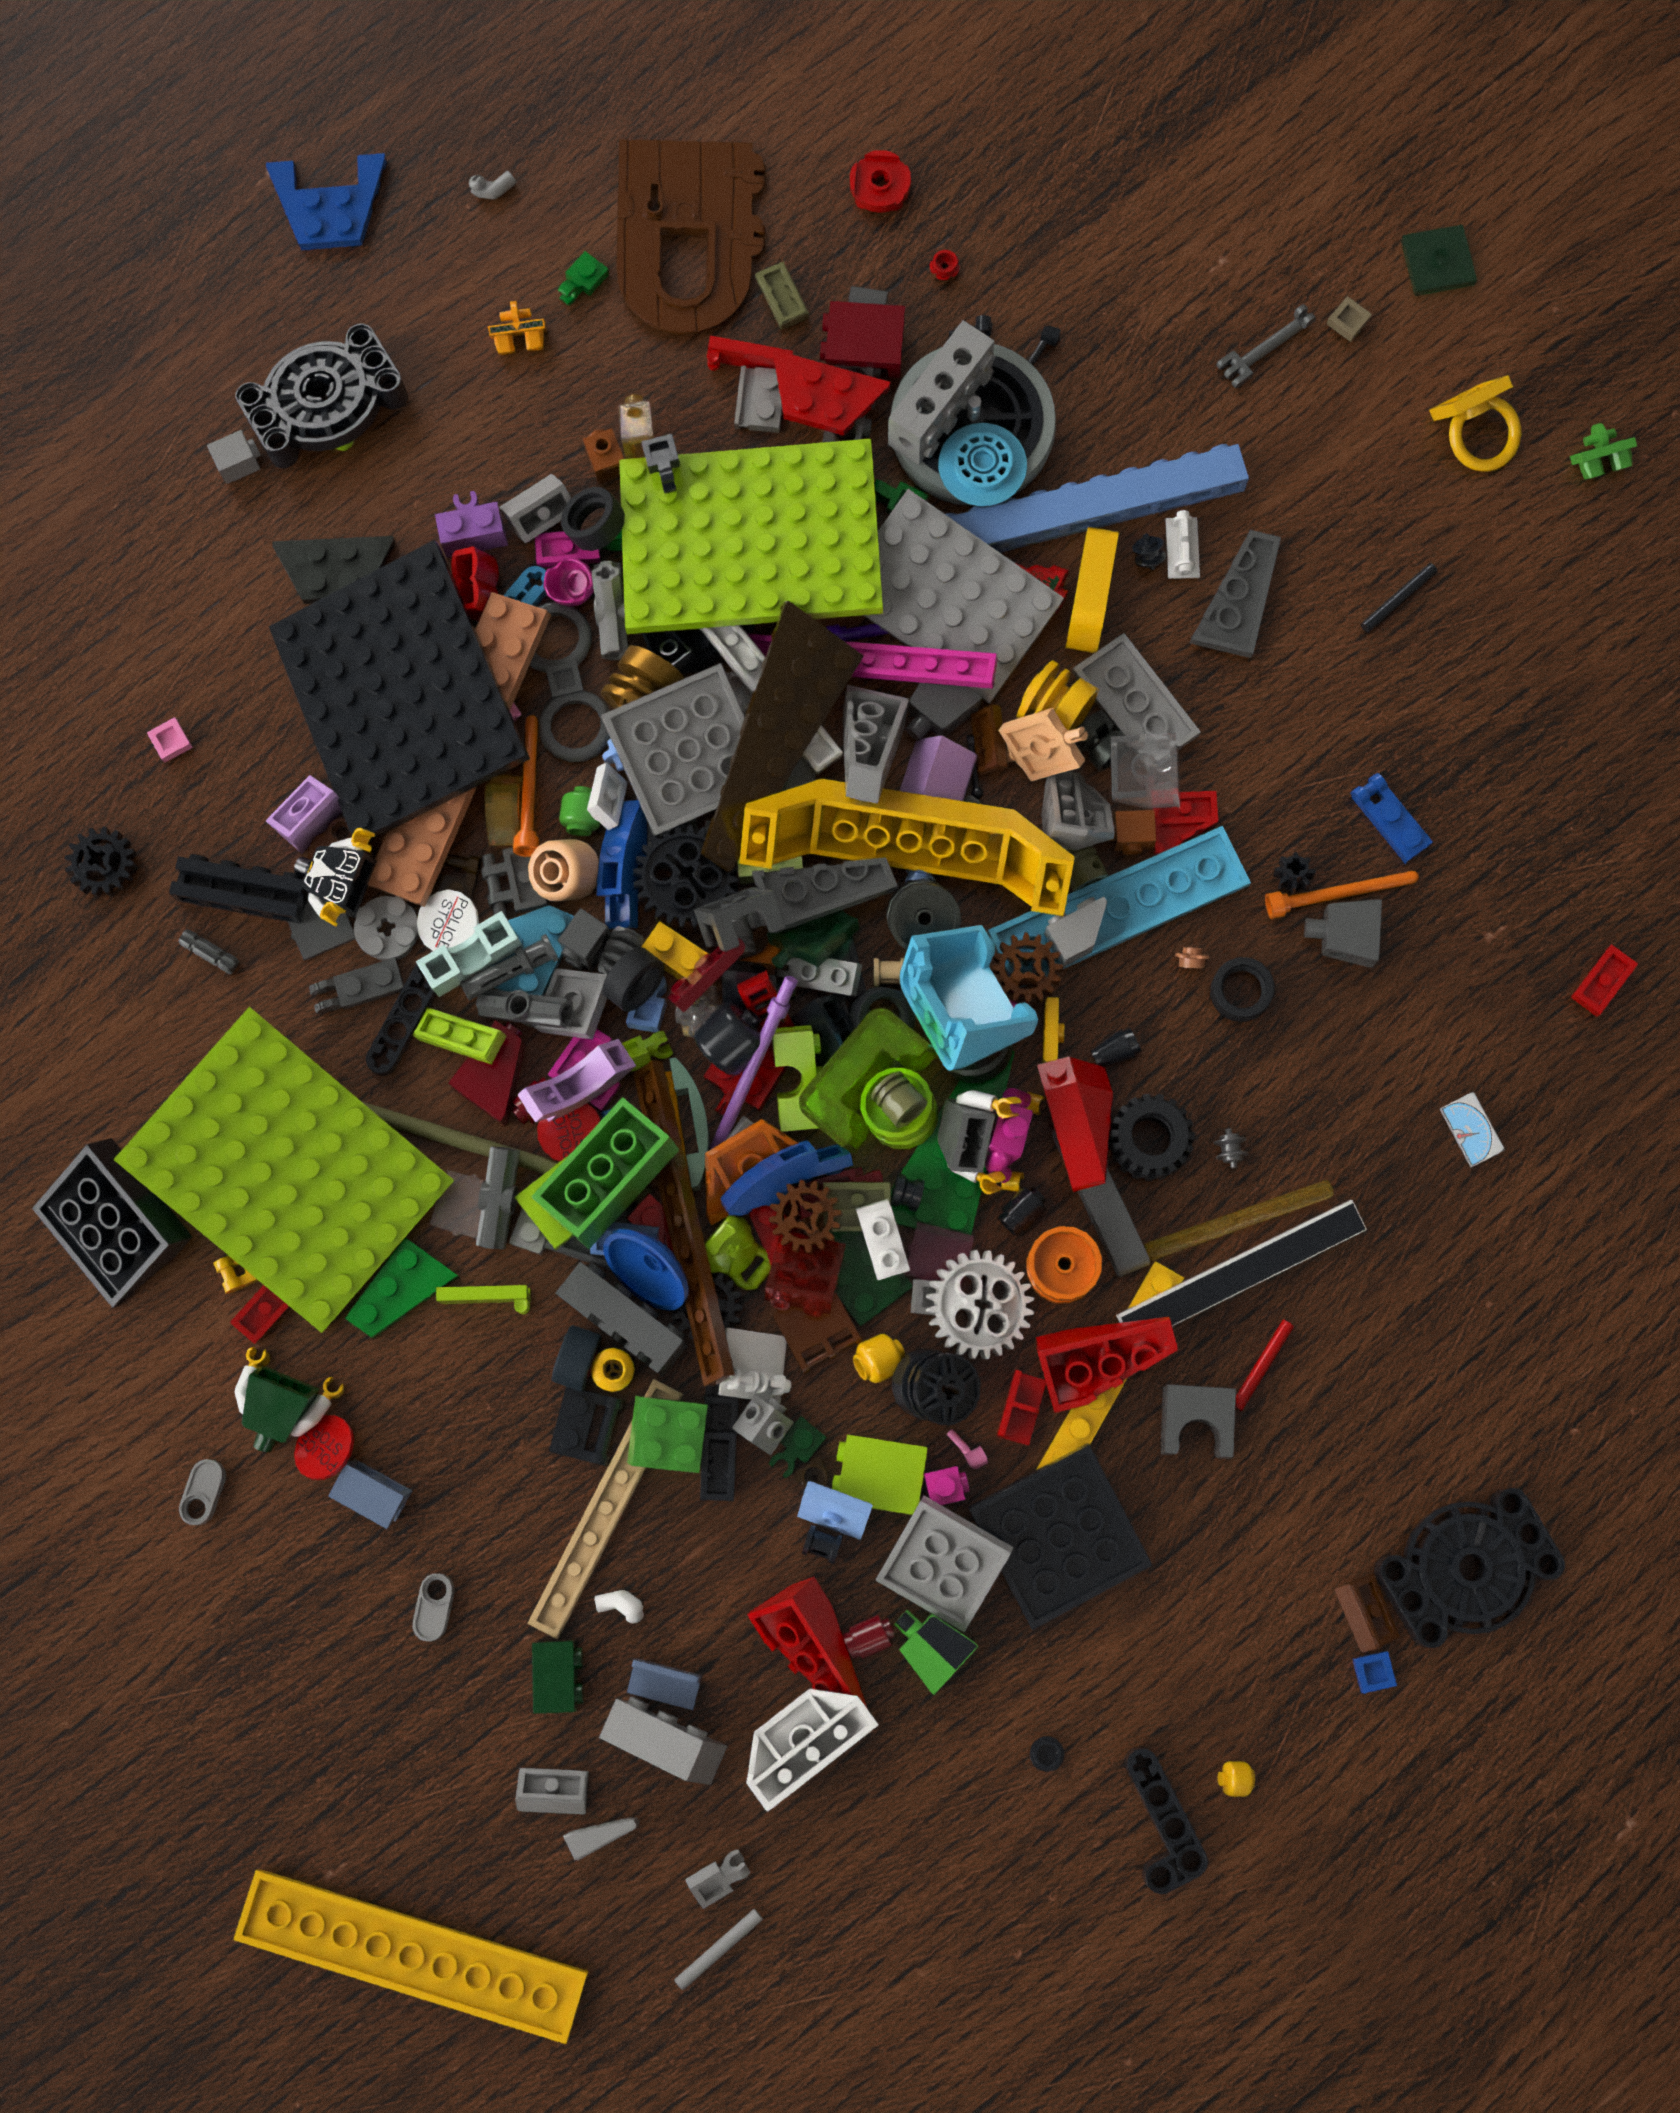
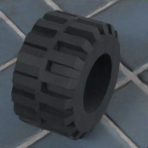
M1143 1094L1139 1099L1135 1097L1129 1100L1128 1104L1120 1108L1112 1121L1108 1148L1113 1153L1112 1159L1114 1163L1118 1162L1121 1165L1120 1170L1126 1173L1128 1171L1134 1179L1138 1180L1141 1177L1149 1182L1157 1178L1159 1180L1165 1179L1168 1175H1173L1177 1172L1191 1154L1193 1149L1192 1142L1195 1140V1132L1191 1130L1193 1122L1185 1116L1187 1113L1185 1108L1179 1109L1175 1105L1177 1101L1172 1098L1167 1101L1163 1099L1164 1095L1157 1094L1155 1097H1150V1094ZM1149 1120L1161 1124L1168 1132L1170 1138L1168 1149L1160 1155H1147L1141 1152L1135 1146L1132 1139V1130L1137 1123Z

